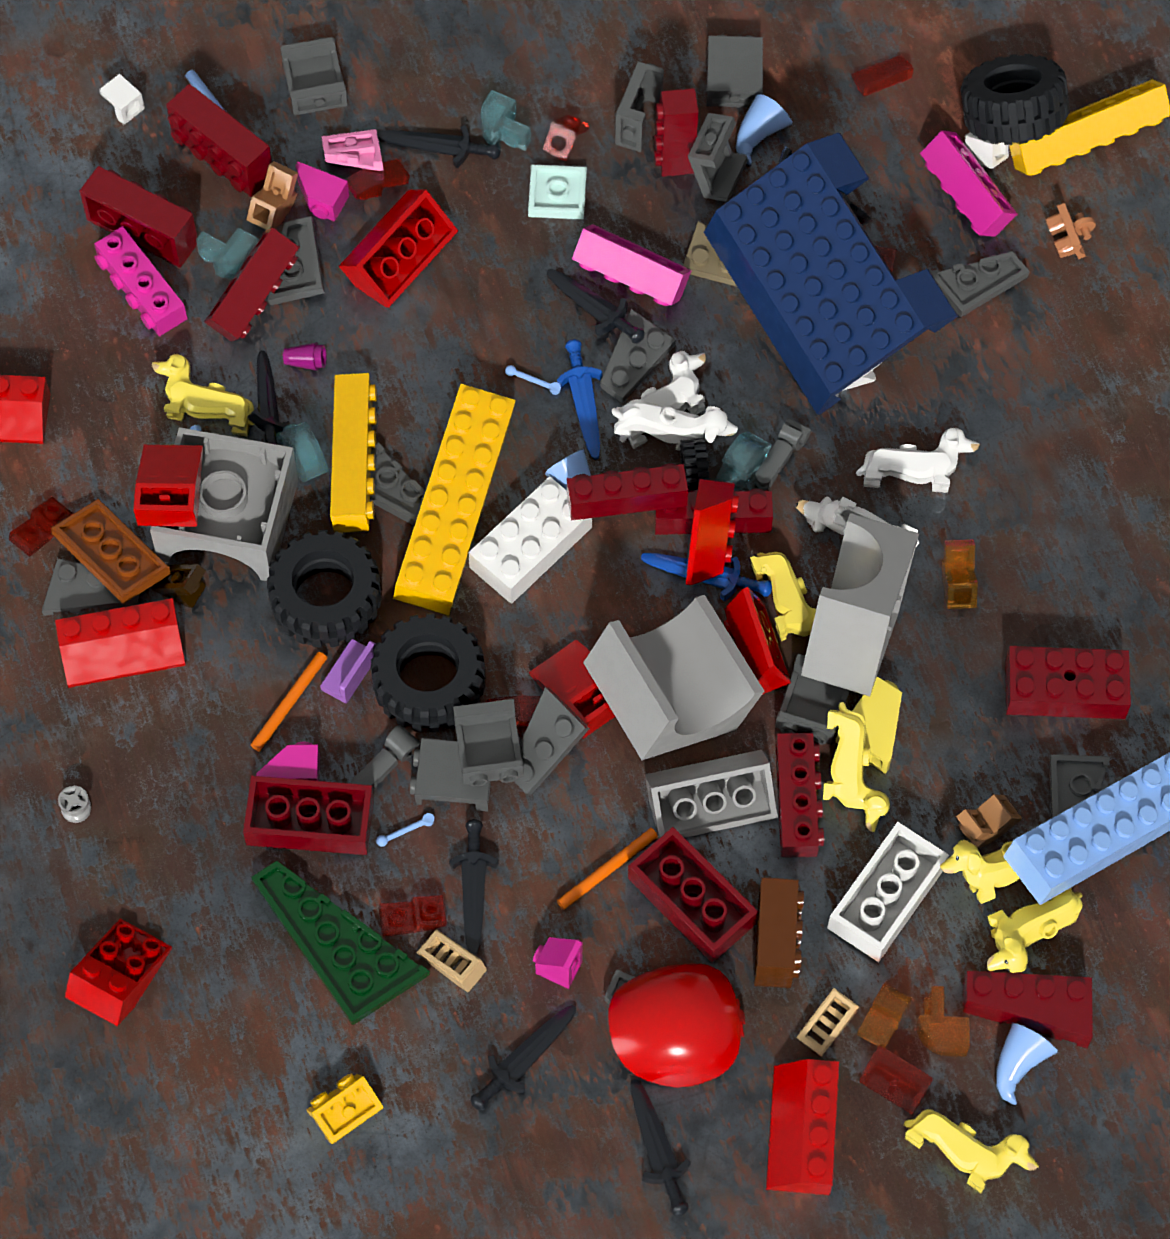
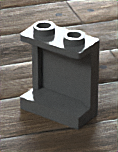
M708 36L706 106L750 107L756 95H762L763 37Z
M334 37L318 38L301 43L293 42L281 46L282 62L294 115L348 106Z
M638 61L616 112L615 145L638 152L642 151L645 144L646 113L641 112L645 101L659 103L664 83V70L654 64H645Z
M708 113L688 155L704 198L728 202L748 161L746 155L732 152L728 142L736 125L734 117Z
M798 654L794 664L791 683L788 685L781 709L777 715L775 728L780 729L783 733H813L814 743L833 745L838 726L834 727V729H827L828 711L839 710L840 702H844L846 705L850 690L801 676L805 655Z
M514 699L453 707L463 785L470 784L471 786L478 787L498 780L509 783L524 777L515 719Z
M421 738L420 749L415 748L413 766L418 767L417 777L412 776L410 782V794L415 795L416 805H422L423 799L476 804V811L488 812L491 782L478 787L471 786L470 784L463 785L457 741Z

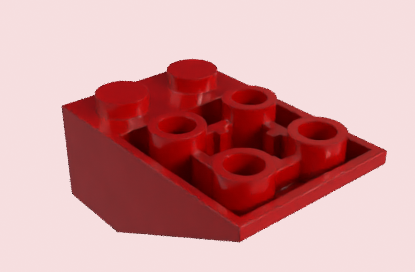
M144 444L136 479L133 508L138 526L197 527L203 446Z
M574 640L531 670L529 674L543 691L545 687L550 688L590 728L582 737L584 739L613 719L615 715L583 663L590 650L578 640Z
M120 918L72 969L69 974L65 998L118 1027L134 1009L169 955L172 946Z

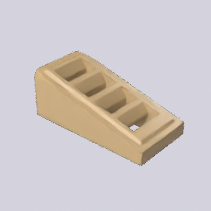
M437 929L417 951L421 958L466 992H469L486 972V967L481 959ZM440 943H443L444 946L435 955V957L432 956L431 954L440 945ZM452 950L453 953H452V954L449 956V958L443 963V962H442L443 959H444V958L448 955V953ZM462 958V962L453 970L452 968Z
M833 988L796 1038L822 1057L859 1010V1006ZM834 1001L847 1010L846 1014L842 1015L831 1004ZM826 1010L840 1020L837 1025L823 1016ZM820 1020L833 1031L828 1035L815 1024ZM811 1030L825 1040L822 1045L808 1035Z

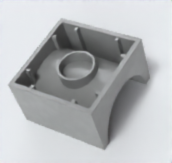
M179 427L174 445L203 446L197 527L151 526L150 533L156 555L164 563H170L171 556L183 550L216 552L243 562L258 574L260 580L267 581L271 562H276L275 555L282 545L298 484L293 447Z
M849 514L831 589L822 587L819 595L801 676L863 695H871L899 614L919 533L856 514Z
M705 595L695 597L686 609L669 622L639 636L629 637L619 620L610 622L583 662L641 760L737 730L764 693L761 684Z

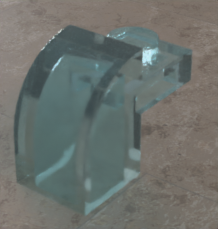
M493 90L490 91L481 107V130L484 139L489 145L499 144L502 140L510 147H518L526 151L531 143L530 127L514 121L516 117V100Z
M240 228L235 231L226 244L203 231L196 239L199 255L205 261L213 262L215 274L222 278H234L259 240Z
M307 422L290 424L283 431L276 434L280 445L293 447L297 474L302 482H306L329 471L319 443Z
M748 431L741 433L725 453L722 459L723 464L714 481L734 483V491H744L752 473L756 472L764 462L772 444Z

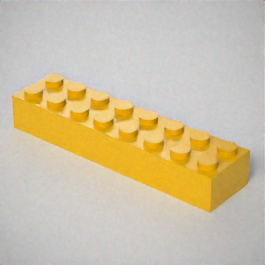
M460 384L399 572L393 599L450 615L516 400Z

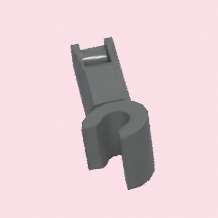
M789 417L787 418L777 441L756 472L755 485L758 489L765 491L771 488L778 473L781 472L792 455L793 449L798 451L805 445L810 436L811 429Z
M402 725L396 726L385 741L386 749L383 748L365 766L366 768L351 780V784L372 785L374 790L378 783L398 765L397 759L401 762L408 760L412 757L410 752L418 748L421 742Z

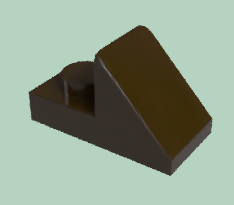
M199 564L168 565L170 567V574L155 583L152 589L169 599L173 598L174 601L186 607L193 608L206 587L205 583L201 581L206 570Z

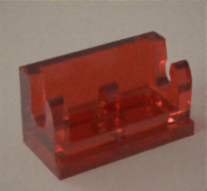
M879 1045L865 1067L859 1082L913 1115L930 1089L934 1078Z

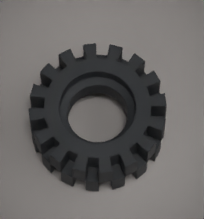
M705 439L680 440L681 464H684L688 492L698 490L700 479L709 480V464Z

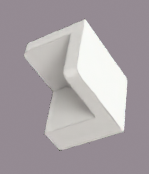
M120 74L100 89L101 95L114 106L116 117L123 125L145 109L142 94Z
M971 132L965 135V145L980 165L993 169L1008 158V145L1004 143L992 144L988 140L982 141Z

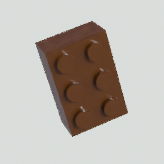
M761 877L758 897L754 986L791 988L793 978H799L802 956L800 941L803 930L801 914L804 904V891L798 890L799 880Z

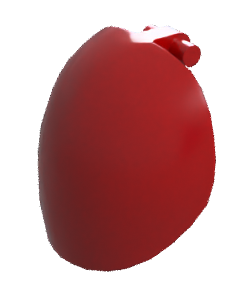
M698 963L660 967L625 982L611 998L608 1014L612 1044L623 1065L642 1079L675 1088L702 1084L724 1074L734 1064L739 1053L740 1039L744 1037L743 1025L746 1024L744 1011L740 1009L739 999H736L728 978L720 970L710 965Z

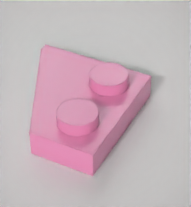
M376 129L322 137L325 162L377 171L383 170Z

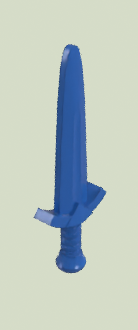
M571 339L565 344V348L570 355L572 369L562 374L557 379V382L561 387L569 382L588 452L593 459H598L600 455V438L592 378L601 380L603 373L596 368L583 367L580 353L582 343L577 339Z
M643 553L641 555V560L653 567L679 576H687L688 559L658 553ZM737 557L731 559L733 568L724 567L723 574L702 581V583L724 589L720 592V598L723 602L728 600L738 587H749L752 591L758 592L763 597L769 596L772 592L770 580L758 581L741 577L740 563Z

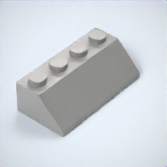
M762 750L645 774L648 798L658 839L672 827L686 838L778 818L770 763Z

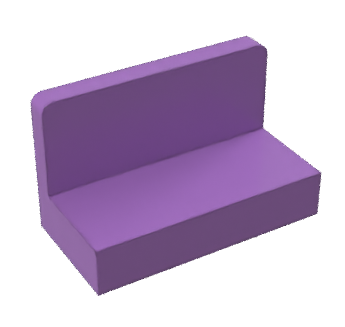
M351 639L320 685L321 690L347 704L371 668V659L374 657L373 650L376 643L369 641L367 646Z

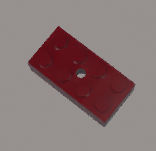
M190 83L166 104L171 136L179 145L184 144L198 160L206 161L218 176H225L239 192L243 191L252 197L264 186L269 164L272 163L269 145Z
M97 166L79 190L87 221L111 233L123 226L138 247L179 268L182 267L198 245L193 214L188 208L169 202L159 193L153 194L145 190L142 185L135 181L129 182L114 170H106Z
M1009 646L1005 659L1006 715L1126 719L1131 706L1129 650Z
M251 776L243 830L246 845L367 855L374 804L372 785Z
M674 827L669 829L628 865V879L711 963H714L757 924L758 911Z

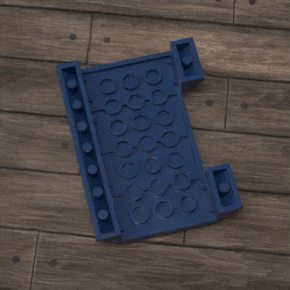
M839 132L802 146L716 210L704 231L708 241L817 415L822 414L842 399L838 394L926 330L929 329L936 333L958 317V314L928 269L896 280L841 194L842 192L848 195L870 178Z

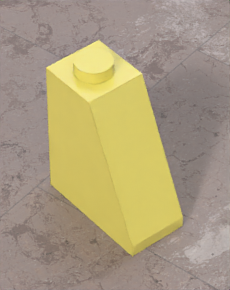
M876 677L871 695H863L852 711L861 713L865 718V748H870L871 750L870 765L886 774L892 759L902 692L899 691V688L893 682ZM837 732L836 743H839L840 736Z

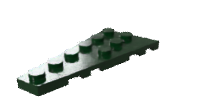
M275 861L251 877L258 891L352 1026L430 975L428 969L415 963L399 948L396 949L382 939L381 935L346 910H342L332 903L331 899L307 885L306 881L278 861Z

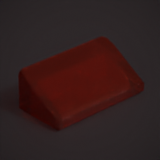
M899 55L851 74V77L864 97L911 79L913 67Z

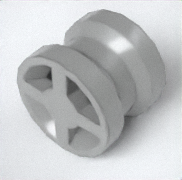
M69 786L59 794L58 804L63 817L67 821L79 823L88 818L91 813V803L88 794L83 788Z

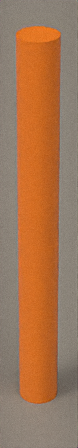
M317 652L250 744L253 749L258 752L262 750L327 660L326 655Z
M650 828L560 897L557 900L559 906L565 910L658 838L656 831Z

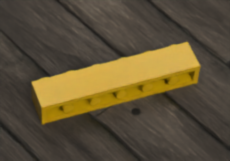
M1151 79L1069 113L1063 125L1059 129L1056 128L1055 132L1051 135L1046 134L1037 141L1030 140L1024 144L1019 142L1009 145L1015 169L1029 176L1037 175L1043 171V168L1050 165H1061L1067 161V158L1074 155H1085L1091 151V148L1099 145H1109L1115 141V138L1123 135H1133L1139 131V128L1161 123L1164 118L1170 116V104L1165 84Z
M369 373L335 375L330 517L334 533L335 531H369V519H374L375 515L373 501L370 502V495H375L374 478H370L371 471L376 470L375 455L371 454V448H376L375 430L372 431V425L377 424L376 408L372 407V402L377 401L376 384H371Z

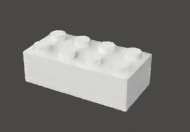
M549 476L468 552L469 568L512 604L592 528V518L571 521L567 490Z
M897 822L830 915L827 929L879 962L943 872L940 869V865L949 858V854Z

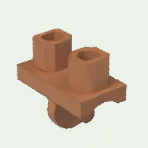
M1066 204L1058 205L1059 213L1046 219L1052 236L1067 231L1068 236L1054 241L1061 258L1076 254L1077 258L1081 259L1086 255L1078 235H1082L1084 240H1089L1092 237L1090 232L1096 227V223L1093 218L1084 217L1082 212L1075 215L1077 221L1073 223Z

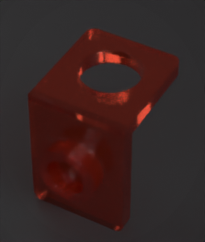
M570 115L552 121L543 150L563 161L567 160L576 136L589 131L590 126ZM556 135L562 136L566 142L563 151H558L553 146L552 141Z

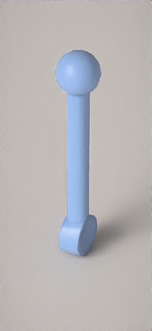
M509 365L505 369V373L508 376L515 375L548 388L554 395L559 394L561 391V385L558 382L548 383L516 370L513 365Z
M426 813L421 820L386 836L379 835L376 838V843L383 847L387 845L388 841L423 825L432 826L435 820L434 815Z

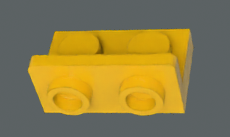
M352 1073L348 1074L336 1083L338 1087L329 1094L323 1092L310 1101L312 1106L306 1111L314 1118L331 1144L384 1108L362 1075L356 1074L353 1076Z

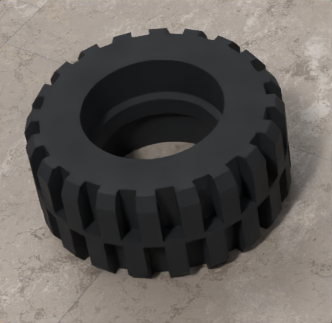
M1012 54L1009 57L1003 58V56H1000L993 61H985L980 67H974L966 75L961 85L965 126L978 139L982 141L988 140L992 144L1004 143L1005 145H1013V143L1020 142V144H1024L1030 140H1040L1044 135L1054 133L1056 128L1059 129L1069 115L1065 71L1052 59L1048 60L1044 56L1039 55L1035 57L1033 54L1018 56V54Z
M319 530L317 535H311V532L302 534L303 539L299 541L293 538L287 543V550L282 548L275 555L276 562H271L269 567L267 589L271 610L277 624L282 625L283 631L289 637L295 634L297 642L306 644L307 641H311L313 647L322 648V643H330V647L339 646V641L345 640L346 643H349L351 639L355 640L357 632L363 634L369 629L368 622L372 623L375 621L378 615L377 609L381 606V583L376 560L372 559L371 552L366 546L360 547L359 540L354 537H350L348 540L345 538V533L335 531V534L331 535L328 534V530ZM319 572H335L343 575L352 583V589L348 595L338 603L329 606L311 605L297 595L298 588L302 582Z
M426 613V618H419L418 614L409 616V621L406 623L402 620L393 624L394 630L392 632L386 630L382 634V643H376L373 650L374 657L371 659L373 690L375 691V697L379 706L384 708V713L390 719L396 717L398 725H402L404 728L408 724L412 725L413 731L422 732L423 728H430V733L439 732V727L446 725L447 729L455 727L453 707L480 703V696L484 694L486 679L482 647L478 646V639L471 632L467 634V626L461 622H457L455 625L452 618L443 615L442 619H438L435 613ZM422 655L444 657L457 670L455 677L448 685L435 691H419L409 687L402 681L400 673L408 662Z

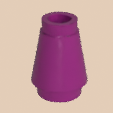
M315 342L284 348V365L318 371L319 368L326 366V347Z

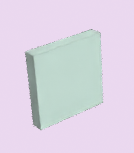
M531 165L528 217L584 219L587 167Z

